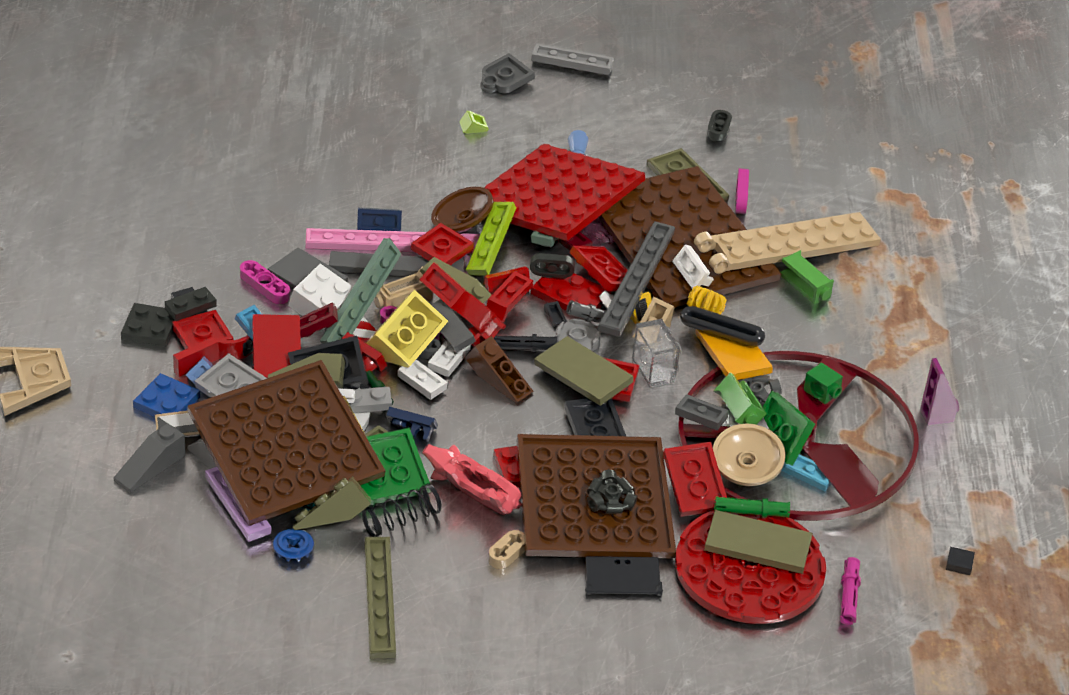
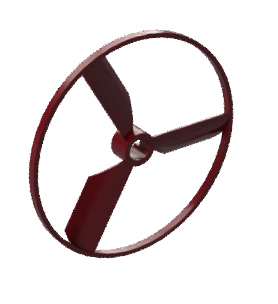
M800 351L763 352L768 361L799 360L819 364L822 362L843 376L842 392L856 376L866 380L885 393L896 404L908 423L913 441V453L908 467L892 486L877 495L879 481L848 444L815 442L817 421L836 399L833 398L826 404L822 403L804 391V379L797 387L798 409L814 422L815 426L801 451H804L815 462L817 468L827 477L831 485L849 507L826 511L790 510L788 512L790 513L789 518L798 521H821L849 517L872 509L897 493L913 471L919 448L917 425L902 398L880 378L841 359ZM719 366L695 383L687 395L695 397L706 384L724 374ZM679 416L678 436L680 446L687 445L685 436L717 438L724 430L732 426H721L717 431L700 424H684V418ZM724 487L727 498L747 499Z

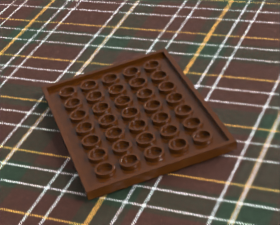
M698 166L646 178L644 182L598 217L630 264H632L654 221L675 227L674 235L647 284L648 289L655 298L674 306V308L687 305L689 293L692 291V287L672 262L684 245H689L693 248L709 270L710 274L708 276L714 279L709 286L701 285L700 287L712 290L718 294L725 295L779 281L781 278L780 271L773 263L729 270L720 274L714 272L709 265V260L713 255L717 254V251L713 249L708 252H700L694 244L695 237L702 232H708L712 236L747 229Z

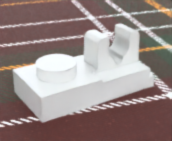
M684 245L672 262L692 289L694 286H709L714 280L713 277L708 276L710 274L709 270L693 248L689 245Z

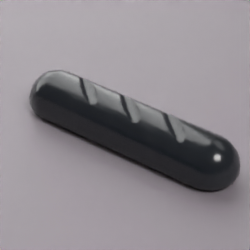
M696 306L685 307L680 313V319L684 325L751 347H757L765 340V331L761 327Z

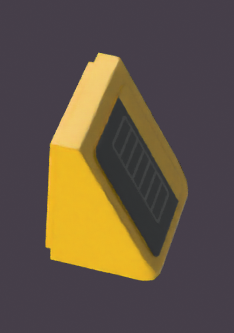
M649 292L642 294L630 317L635 324L640 323L652 301Z

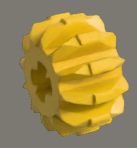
M694 286L689 293L687 305L722 314L726 307L727 299L712 290Z

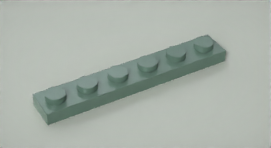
M383 238L339 309L338 322L327 328L320 340L322 344L340 340L347 332L353 334L402 254L390 238Z

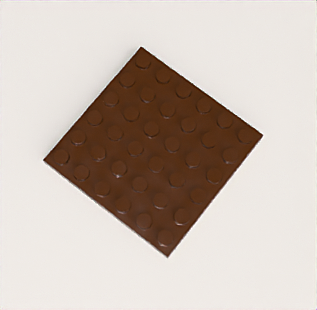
M322 360L188 405L187 411L248 526L313 503L324 493L328 496L335 490L334 485L343 478L348 480L353 476L359 485L385 476L383 465Z
M517 434L516 441L526 556L675 558L676 545L661 437ZM605 470H614L618 477L621 479L625 478L634 487V494L638 496L633 510H624L620 514H606V511L603 510L592 511L587 503V497H589L587 490L593 479H598ZM627 494L621 495L618 500L620 504L623 505Z

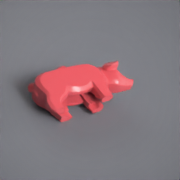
M428 444L424 448L422 454L427 457L434 468L431 479H448L463 493L502 515L510 514L513 509H519L522 506V503L519 501L522 497L521 491L515 485L495 471L461 454L455 445L445 449Z

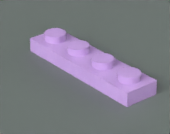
M217 467L205 471V478L248 542L271 534V526L267 520L248 526Z

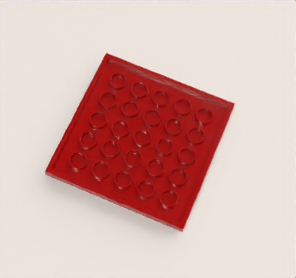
M542 144L484 188L490 191L494 202H514L516 210L510 222L511 224L568 241L644 182L646 178L645 172L635 170L634 168H627L599 158H592L581 153L568 151L567 149Z

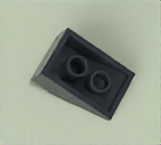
M357 335L288 352L291 365L317 353L342 354L345 360L342 389L357 390L359 388H370L364 357Z

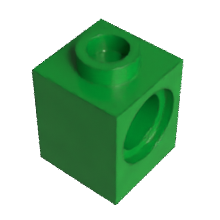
M821 362L806 373L804 391L826 404L841 394L843 376Z

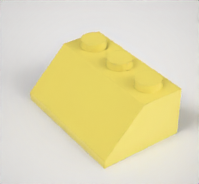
M414 290L401 302L366 344L381 352L386 362L409 368L446 325L448 320Z

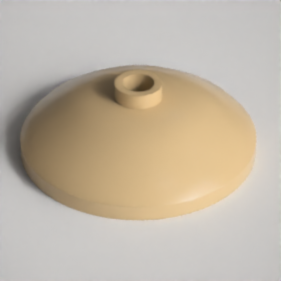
M738 424L729 427L716 438L713 445L720 474L729 481L739 485L757 486L773 480L784 466L785 449L781 440L772 431L759 425Z

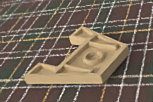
M0 347V367L14 364L22 390L0 394V403L4 416L71 387V379L61 348Z

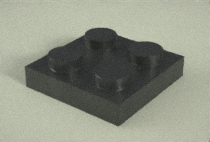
M134 303L121 331V340L167 347L173 332L172 322L175 320L163 307Z

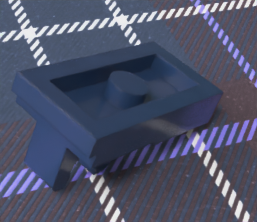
M358 207L357 230L401 231L402 210Z
M389 406L387 417L392 423L391 425L401 429H405L406 426L411 427L413 439L423 429V440L428 442L431 433L438 427L435 418Z

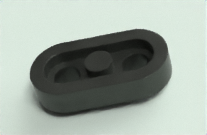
M716 110L712 113L707 129V136L710 139L721 141L727 138L732 121L731 113L725 110Z
M538 253L531 258L530 270L537 276L568 278L574 274L575 261L567 255Z

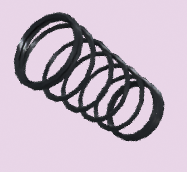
M427 483L420 487L419 492L412 489L408 492L407 496L398 494L396 501L390 498L386 499L384 506L375 503L372 509L366 507L362 511V520L367 532L372 537L382 535L381 524L374 512L376 505L383 508L386 524L391 531H394V522L390 513L385 508L387 501H392L395 504L398 520L402 526H406L405 515L397 503L400 496L407 499L409 514L417 522V511L409 499L411 492H416L419 495V504L426 517H429L430 511L434 514L440 513L442 503L436 488L432 484ZM427 488L435 496V499L437 501V511L433 508L429 500ZM421 499L423 500L426 506L428 515L425 513L423 509ZM409 503L411 504L414 510L416 519L412 515ZM398 509L400 510V512H401V514H402V517H403V520H404V524L402 523V521H401V519H400V516H399V513H398ZM366 510L372 516V522L376 530V534L372 531V529L369 526L366 516ZM386 513H387V515H388V517H389V519H390V521H391L392 528L390 527V525H389V523H388Z

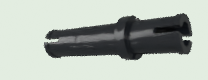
M532 334V336L496 335L494 340L501 349L532 350V352H536V350H547L557 343V336L544 337L537 336V334Z

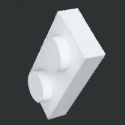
M445 341L428 362V368L431 371L449 377L470 351V345L456 353Z
M417 360L409 368L402 366L398 369V377L430 400L447 389L448 382Z

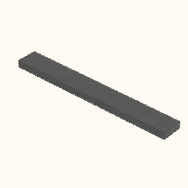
M654 221L601 319L598 331L618 337L621 336L674 235V226Z

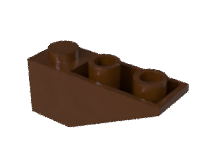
M492 336L476 345L465 357L481 379L513 402L518 403L534 392Z

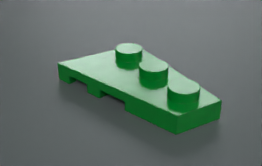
M771 391L763 405V409L767 413L764 416V420L769 430L778 436L784 446L785 463L793 466L815 423L779 393Z

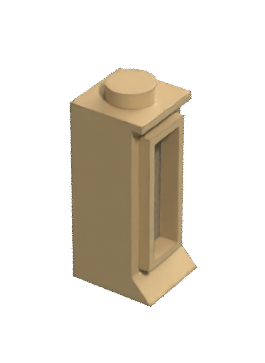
M419 270L413 275L382 285L374 298V304L380 309L385 306L398 307L414 290L428 301L433 299V292L419 280L423 276Z

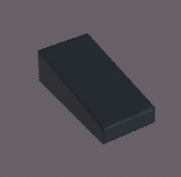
M558 301L544 305V311L554 328L558 327L562 322H567Z

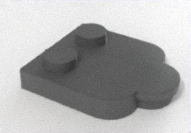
M508 53L482 68L480 87L484 92L488 93L496 91L499 93H510L534 80L535 72Z

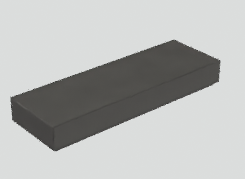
M439 299L431 304L448 320L439 333L456 353L476 341L474 335L445 302Z

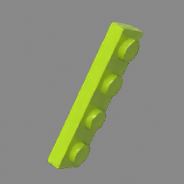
M494 202L466 268L469 275H489L515 213L516 206L514 202Z

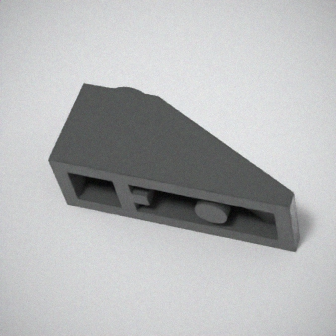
M169 423L165 424L146 438L113 477L114 481L132 493L185 457V435Z

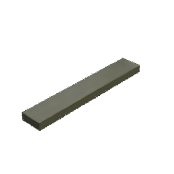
M365 537L370 659L396 658L390 537Z

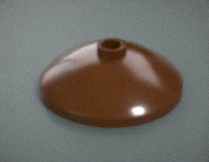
M474 186L459 189L444 197L435 206L431 214V221L434 227L442 223L457 233L470 230L487 218L493 208L494 199L490 191L483 187Z

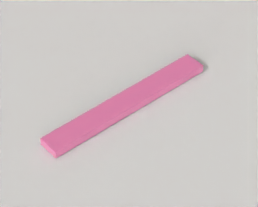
M306 228L305 248L376 251L383 238H390L400 252H414L411 250V243L426 232ZM459 233L474 242L475 249L480 234Z

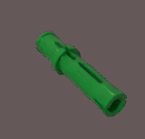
M715 497L714 512L718 510L727 513L761 515V518H767V516L789 518L790 515L788 513L790 512V502L768 501V498L750 500Z

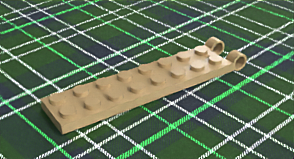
M857 212L712 236L708 232H702L695 237L694 244L700 252H708L713 249L717 251V254L710 258L709 265L715 273L720 274L729 270L782 262L784 257L800 250L801 256L807 258L879 246L881 238L862 214Z

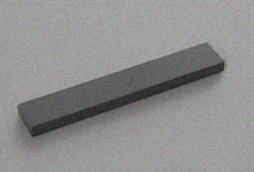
M331 251L329 266L339 272L362 274L374 254ZM400 256L389 275H413L429 261L423 257ZM459 259L451 266L463 272L464 260Z

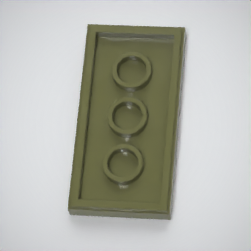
M682 148L647 159L646 165L657 176L698 166L725 201L729 200V194Z
M568 336L534 358V364L600 406L633 383V375Z
M715 510L704 550L803 574L813 533Z

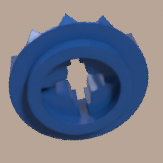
M287 529L280 532L274 538L273 548L279 558L285 557L288 562L291 559H296L299 562L302 557L308 558L309 553L313 552L314 541L312 536L306 531ZM289 545H292V546L298 545V548H295V547L289 548Z

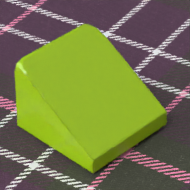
M468 110L459 121L465 134L487 132L489 130L484 116Z

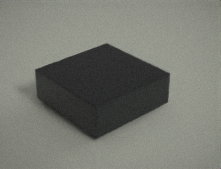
M950 546L946 570L971 575L975 552Z

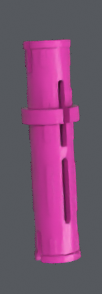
M855 557L845 559L844 575L841 577L843 592L840 622L845 625H853V622L856 623L858 588L861 585V578L859 576L860 560Z

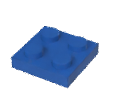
M160 373L133 400V408L153 417L157 414L187 411L188 405L194 404L200 398V390Z

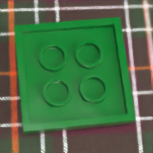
M410 428L366 437L385 469L384 477L360 485L371 498L370 505L384 503L388 498L396 500L398 494L407 496L408 492L412 489L419 492L422 485L430 483ZM411 492L409 497L417 496L418 494Z

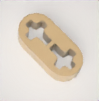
M512 530L499 539L489 549V564L496 569H504L512 564L525 551L524 533L519 530Z

